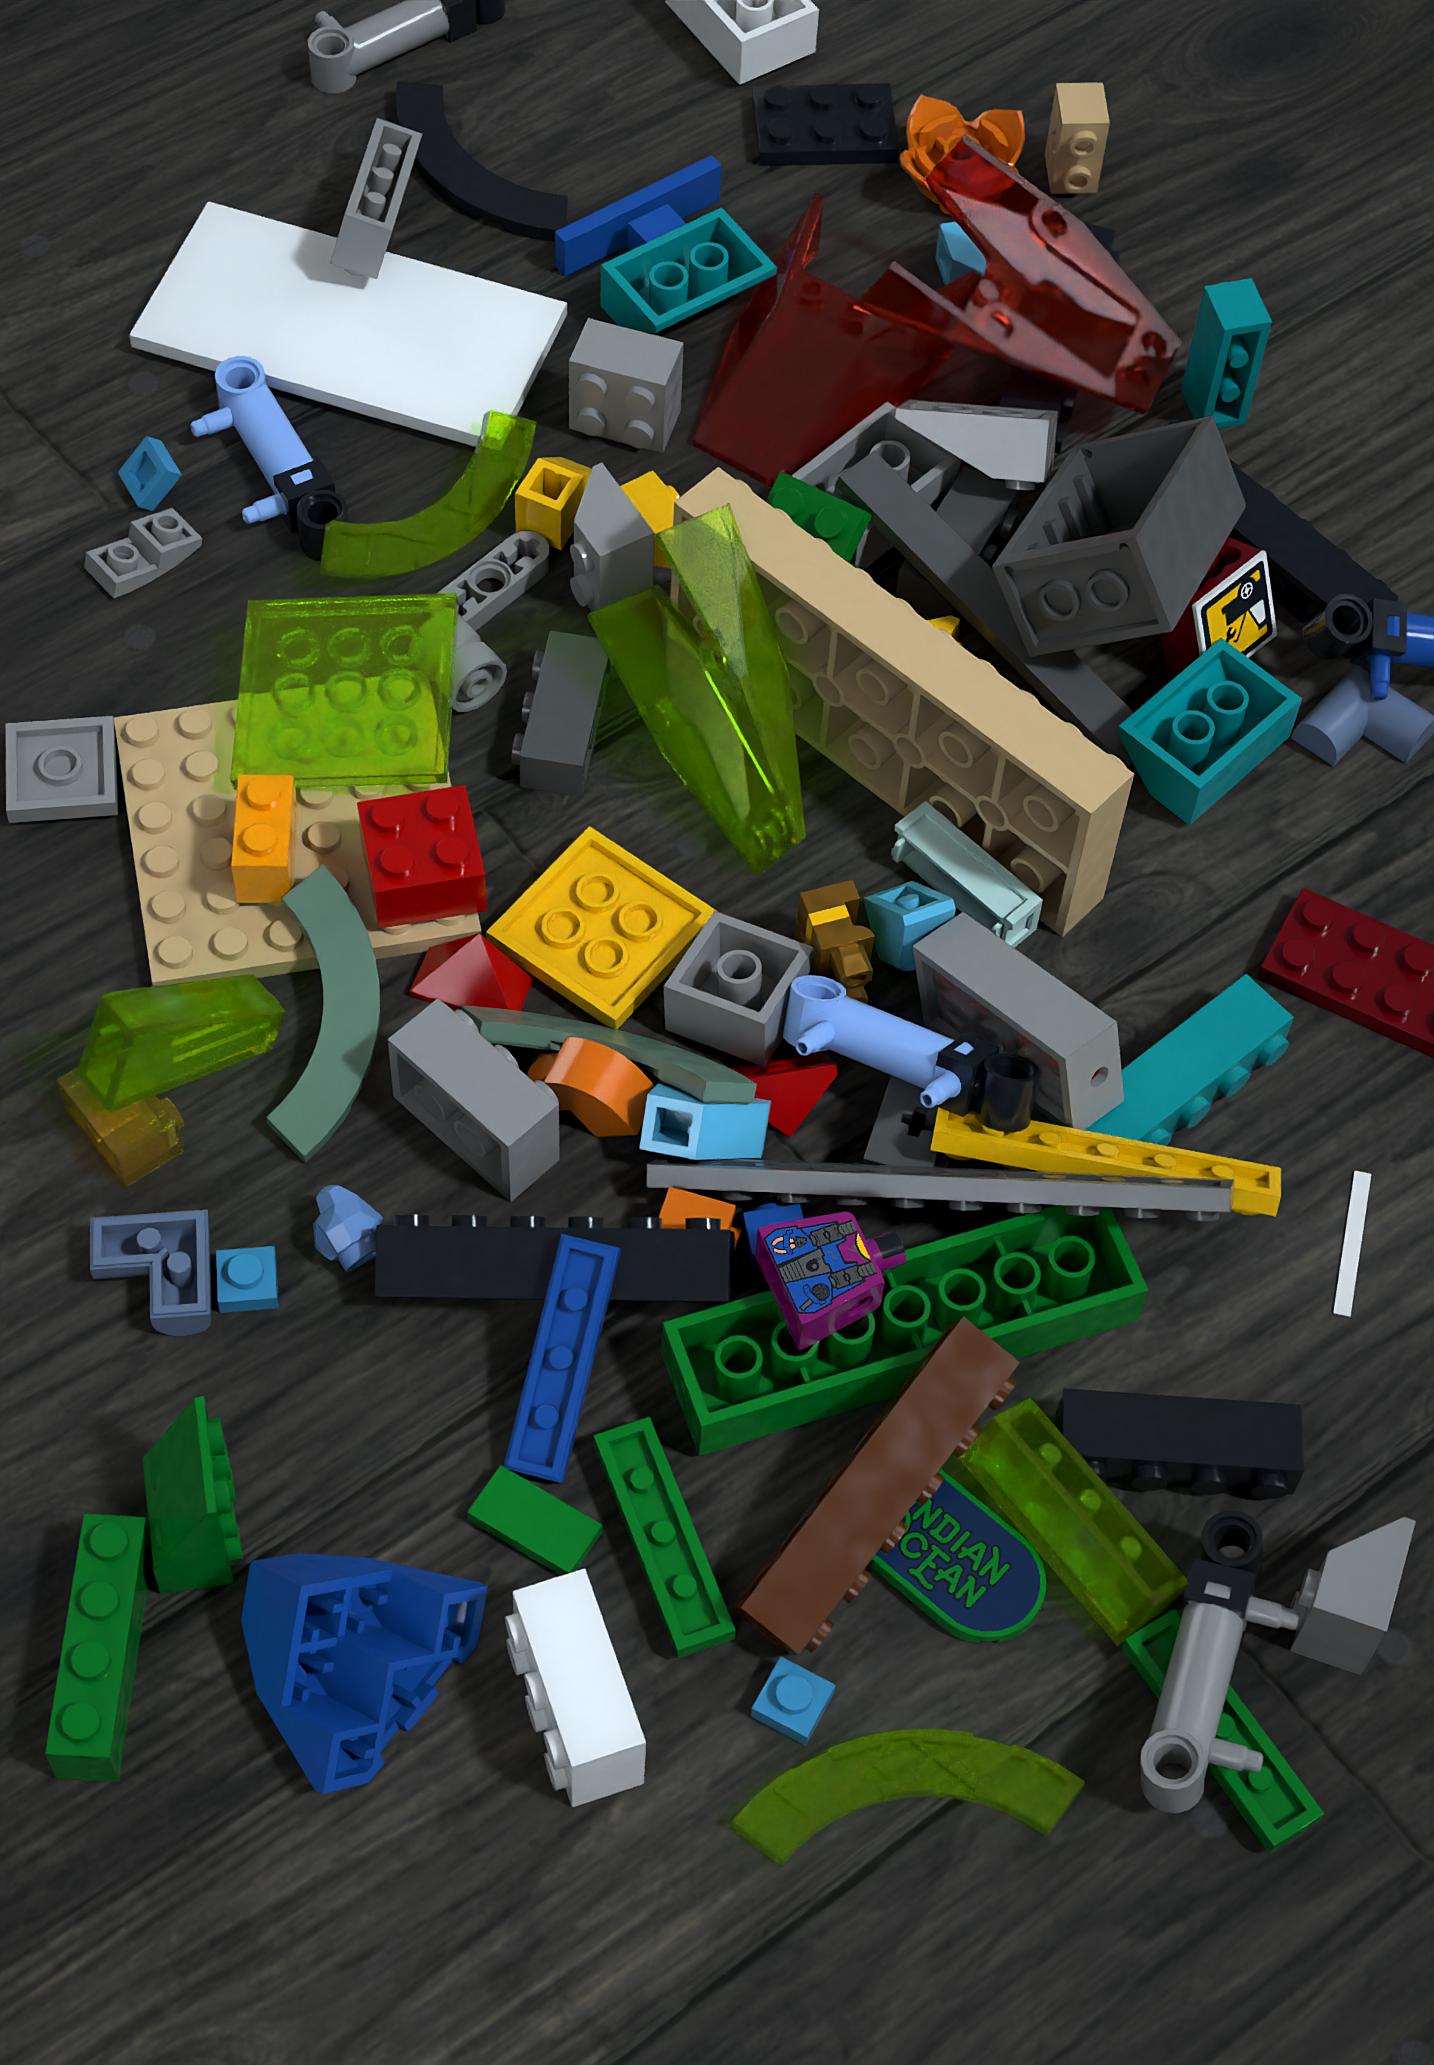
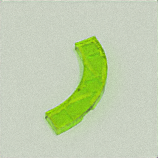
M495 410L486 412L483 416L481 433L476 449L467 468L454 486L441 499L418 514L395 522L374 524L347 523L335 520L328 522L325 526L320 574L343 578L369 579L396 576L436 563L467 545L484 531L503 510L504 504L511 495L517 481L521 479L533 445L537 421Z
M943 1729L896 1730L867 1735L835 1745L827 1749L826 1753L806 1761L795 1769H789L759 1792L732 1821L731 1828L780 1866H783L794 1852L814 1834L837 1819L856 1810L880 1802L902 1798L942 1797L974 1802L1002 1811L1025 1822L1047 1837L1082 1791L1085 1781L1059 1764L1015 1744L1008 1746L996 1741L973 1737V1733Z

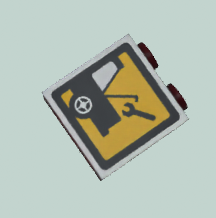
M1231 537L1227 538L1173 631L1160 633L1167 672L1176 676L1179 675L1221 638L1249 658L1277 636L1265 551Z

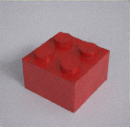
M466 785L357 802L360 839L378 929L487 911L486 876Z

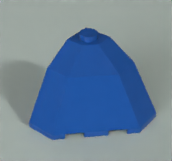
M295 1553L250 1561L241 1623L256 1693L314 1790L326 1794L366 1784L373 1779L385 1763L380 1756L382 1750L400 1728L410 1732L439 1695L434 1684L453 1660L463 1664L478 1645L487 1585L477 1581L367 1557Z

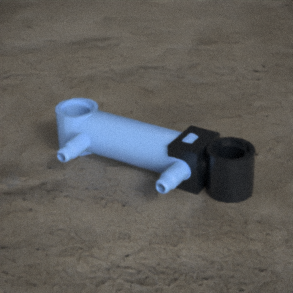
M247 356L230 357L221 362L215 372L219 410L203 415L201 419L193 421L190 424V428L194 436L200 437L234 426L274 491L275 495L254 502L252 506L244 508L242 510L244 521L251 524L281 515L291 533L299 531L300 545L307 557L315 561L329 562L344 556L349 550L351 543L346 501L340 494L335 493V483L320 458L314 461L267 386L263 366L257 360Z
M806 975L795 978L792 981L783 1027V1038L789 1044L795 1046L799 1054L807 1056L818 1051L832 1050L925 1089L920 1095V1101L926 1108L938 1106L962 1117H965L974 1110V1116L981 1124L1002 1132H1018L1028 1128L1041 1076L1040 1068L1033 1061L1015 1054H999L1000 1047L966 1033L956 1040L950 1039L846 996V989L843 985L827 977Z

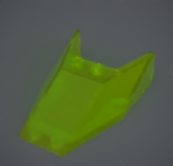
M730 503L658 532L655 536L659 547L707 632L703 639L659 584L588 614L587 619L661 754L753 872L759 875L768 870L804 840L806 833L788 665ZM714 650L719 654L720 658L715 655Z

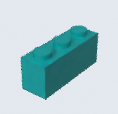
M1252 278L1204 286L1182 381L1181 391L1193 418L1198 419L1213 415L1218 429L1246 424L1272 320Z

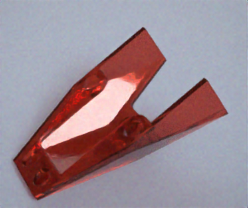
M963 134L926 175L923 181L986 260V267L963 311L894 261L861 295L853 308L989 361L1144 415L1149 410L1182 341L1081 220L966 134Z
M817 192L773 261L777 267V274L761 281L734 325L693 438V446L770 487H773L780 471L792 476L887 401L897 408L906 401L913 400L973 328L980 275L973 271L896 313L884 312L806 272L804 268L816 256L820 247L824 196Z

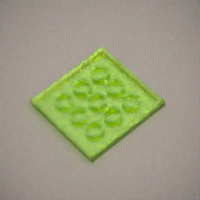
M456 593L248 600L230 776L234 790H237L238 774L293 775L295 788L447 783L459 609Z

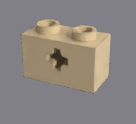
M1056 83L1045 149L1051 194L1097 193L1110 125L1103 83Z

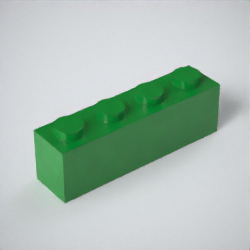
M84 1513L45 1752L56 1779L119 1782L152 1563L150 1530L146 1517Z

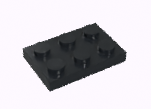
M890 83L753 86L752 104L759 166L898 163L899 145Z

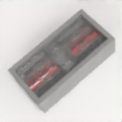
M961 912L912 946L924 1024L934 1032L950 1039L956 1040L966 1033L1000 1047L999 1054H1015L1033 1061L1041 1071L1034 1108L1055 1124L1085 1130L1124 1101L1117 1022L965 912Z

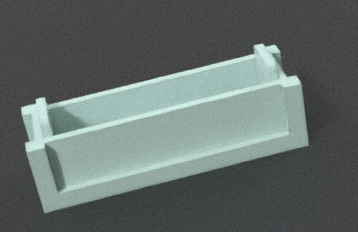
M924 801L895 824L894 831L898 833V839L891 851L892 859L896 863L902 860L935 890L952 897L955 907L961 912L968 914L1013 948L1037 929L1043 899L927 801Z

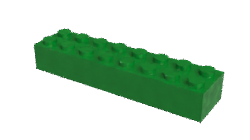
M1055 1205L1042 1209L1041 1212L1024 1214L904 1250L906 1255V1263L904 1265L881 1272L885 1284L881 1305L876 1310L799 1351L771 1290L662 1322L661 1355L699 1456L894 1397L946 1327L963 1316L1016 1359L1138 1322L1149 1290L1111 1207H1101V1214L1079 1216L1065 1213V1205Z

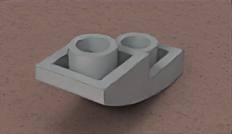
M169 508L132 521L128 538L86 552L84 568L113 598H117L146 585L177 566L201 546L202 537L173 508Z

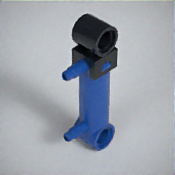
M1339 594L1310 614L1304 622L1302 630L1303 639L1308 649L1315 656L1325 660L1336 659L1350 650V664L1369 666V684L1371 686V697L1374 700H1384L1388 696L1392 662L1434 669V616L1408 612L1407 603L1372 598L1365 603L1355 595ZM1333 620L1339 624L1342 633L1335 628Z

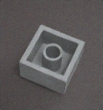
M588 318L569 360V429L580 431L590 436H599L630 444L636 448H645L663 453L681 411L683 342Z
M714 911L664 985L665 1030L766 1067L783 1040V1027L792 981L800 976L814 975V947Z

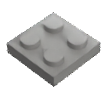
M113 716L5 723L6 812L9 823L118 815L116 732Z

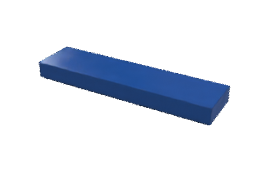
M711 155L555 232V267L564 276H567L628 246V223L665 204H668L681 218H684L719 201L721 164Z
M561 1234L504 1463L505 1468L561 1483L564 1482L621 1248Z

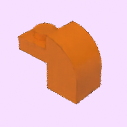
M566 1037L558 1053L539 1054L527 1074L533 1082L541 1080L547 1084L558 1098L559 1111L570 1110L595 1137L637 1135L644 1121L647 1095L655 1087L650 1079L624 1055L598 1042L575 1037Z

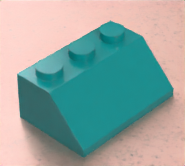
M721 207L601 264V307L618 326L648 334L657 333L776 275L777 267Z
M1221 638L1120 724L1117 733L1149 794L1190 826L1291 736L1302 698Z

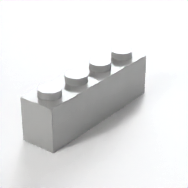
M379 118L376 119L331 258V264L342 267L353 275L378 278L422 137L421 133Z

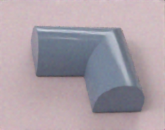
M1355 665L1296 726L1291 739L1333 767L1363 735L1404 763H1407L1434 734V715L1390 686H1388V696L1384 700H1374L1371 697L1369 673Z
M208 1210L90 1218V1271L93 1280L150 1276V1320L154 1329L172 1336H187L205 1331L211 1325Z

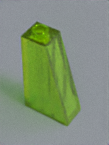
M253 974L109 992L100 997L76 1074L105 1109L112 1113L272 1050L286 1011Z

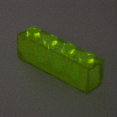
M1030 1397L994 1416L961 1456L960 1460L1117 1646L1123 1643L1130 1635L1155 1621L1186 1588L1187 1578Z

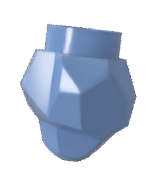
M327 1185L322 1188L316 1196L321 1214L313 1223L315 1248L331 1261L339 1260L345 1272L352 1271L376 1256L377 1225H382L383 1217L358 1195L339 1185Z

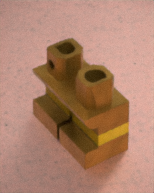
M853 879L800 893L794 940L814 947V975L827 977L841 983L846 989V996L867 1004L868 997L864 986L872 981L873 969L870 960L875 936L867 927L855 926L860 897Z

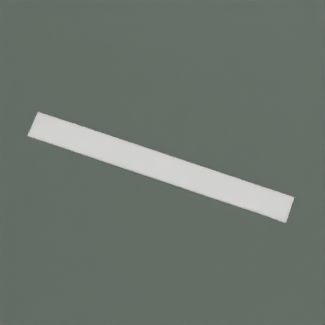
M1354 1171L1333 1311L1334 1314L1348 1317L1351 1316L1371 1174Z

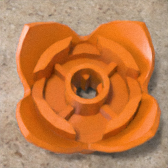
M920 95L907 120L906 137L909 150L901 152L899 161L901 167L912 177L913 182L924 196L939 204L940 209L945 214L952 216L960 215L966 209L987 204L995 197L1001 195L1004 188L1012 185L1018 178V170L1014 165L1022 152L1025 141L1021 110L994 109L983 112L974 121L968 122L964 120L958 109L947 101Z

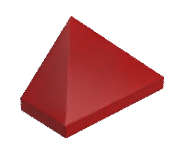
M478 933L429 947L410 989V997L432 1003L439 998L454 1011L460 1010L461 1005L522 1011L532 987L533 978Z
M826 1051L810 1053L807 1056L796 1055L769 1060L766 1067L755 1063L728 1067L757 1084L754 1098L771 1101L768 1123L789 1138L838 1075L837 1064Z

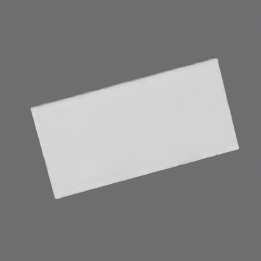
M208 201L129 334L131 347L213 371H216L221 362L230 357H251L263 366L268 387L498 453L567 316V303L389 252H385L377 279L365 275H353L342 267L330 263L337 242L336 237Z

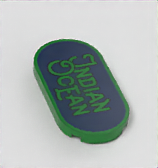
M940 1468L938 1473L944 1477V1480L938 1490L923 1506H920L915 1501L901 1520L908 1526L901 1539L886 1555L878 1550L868 1565L944 1630L956 1638L979 1644L982 1641L991 1642L998 1640L997 1643L1012 1640L1032 1625L1042 1607L1046 1593V1574L1043 1562L1028 1540Z

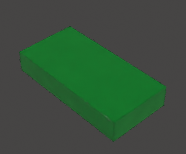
M502 1465L499 1466L467 1512L469 1522L560 1576L577 1571L602 1534V1524Z

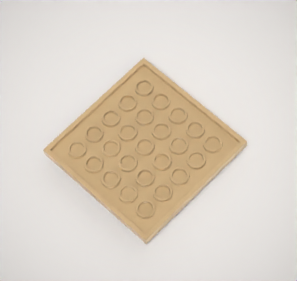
M422 673L114 717L154 994L319 969L318 962L306 936L296 921L283 908L282 903H237L231 861L238 774L294 776L298 825L293 888L321 865H324L341 884L355 905L368 932L375 959L426 952L432 946L478 933L482 935L478 913L378 929L360 839L357 802L452 787L430 680Z

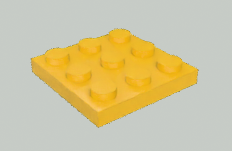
M589 826L486 931V939L518 966L609 1028L618 1029L679 964L708 919L717 910Z

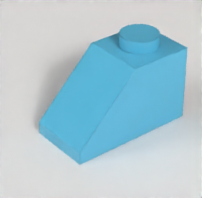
M914 881L863 898L871 931L875 936L874 943L878 958L898 969L900 968L901 971L916 970L912 946L954 918L956 910L952 897Z

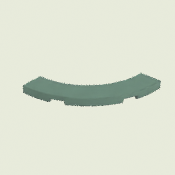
M321 865L281 898L283 908L296 921L306 936L318 962L323 984V1015L316 1047L307 1068L283 1102L266 1117L269 1127L305 1163L328 1142L349 1114L351 1105L357 1097L364 1079L369 1074L377 1046L380 1025V984L376 959L368 932L355 905L341 884L324 865Z
M461 1005L460 1010L465 1012L474 1021L479 1034L489 1043L559 1051L566 1037L583 1038L612 1048L624 1055L636 1066L645 1068L660 1081L694 1096L701 1102L745 1105L754 1102L757 1086L755 1082L722 1064L676 1046L633 1033L572 1019L516 1010Z

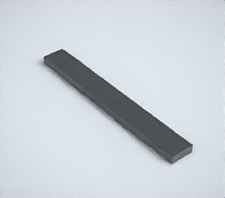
M875 450L838 477L835 487L854 506L873 515L870 522L1067 722L1076 726L1085 738L1104 752L1118 757L1127 769L1134 766L1117 733L1119 725L1134 712L1073 650L1029 657L994 570Z

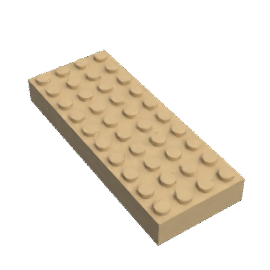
M717 467L674 502L669 620L670 638L904 817L924 801H927L1043 899L1039 920L1061 937L1069 932L1104 898L1134 778V773L1127 769L1118 757L1107 754L1085 738L1076 726L1069 722H1064L1043 707L1034 695L1017 688L998 674L997 670L989 662L975 657L956 643L955 639L947 631L937 629L918 615L905 600L895 598L876 584L867 572L853 567L834 553L825 541L811 536L796 525L787 513L781 509L773 508L754 494L745 482L738 479L735 480L721 468Z

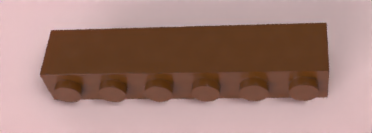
M964 1316L951 1322L731 1609L786 1654L800 1655L804 1648L810 1653L815 1651L833 1628L834 1623L828 1619V1616L840 1600L843 1599L849 1604L870 1579L871 1574L865 1570V1567L878 1550L885 1555L890 1552L907 1530L908 1526L901 1521L915 1501L920 1506H923L938 1490L944 1480V1477L938 1471L949 1456L953 1454L957 1458L961 1457L980 1433V1429L974 1423L986 1407H990L993 1411L996 1410L1012 1392L1016 1382L1010 1376L1020 1362Z

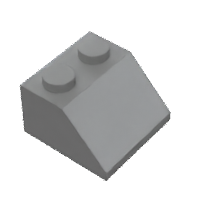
M603 463L593 466L574 519V544L570 546V553L574 562V577L570 579L572 592L577 602L583 607L587 605L599 622L652 598L654 531Z
M1402 1517L1328 1551L1319 1571L1308 1568L1300 1592L1296 1591L1290 1609L1297 1610L1300 1613L1298 1626L1295 1629L1290 1648L1291 1652L1358 1675L1363 1673L1387 1632L1416 1523L1415 1520Z

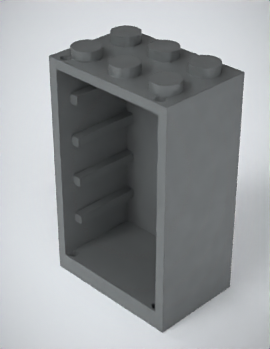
M1213 415L1075 445L992 566L1029 657L1173 631L1246 507Z

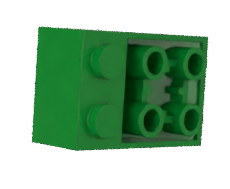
M204 1396L194 1397L142 1458L153 1571L160 1595L234 1584L232 1562L243 1560L238 1523H236L234 1504H237L232 1467H230L227 1444L224 1443L221 1417L209 1419Z

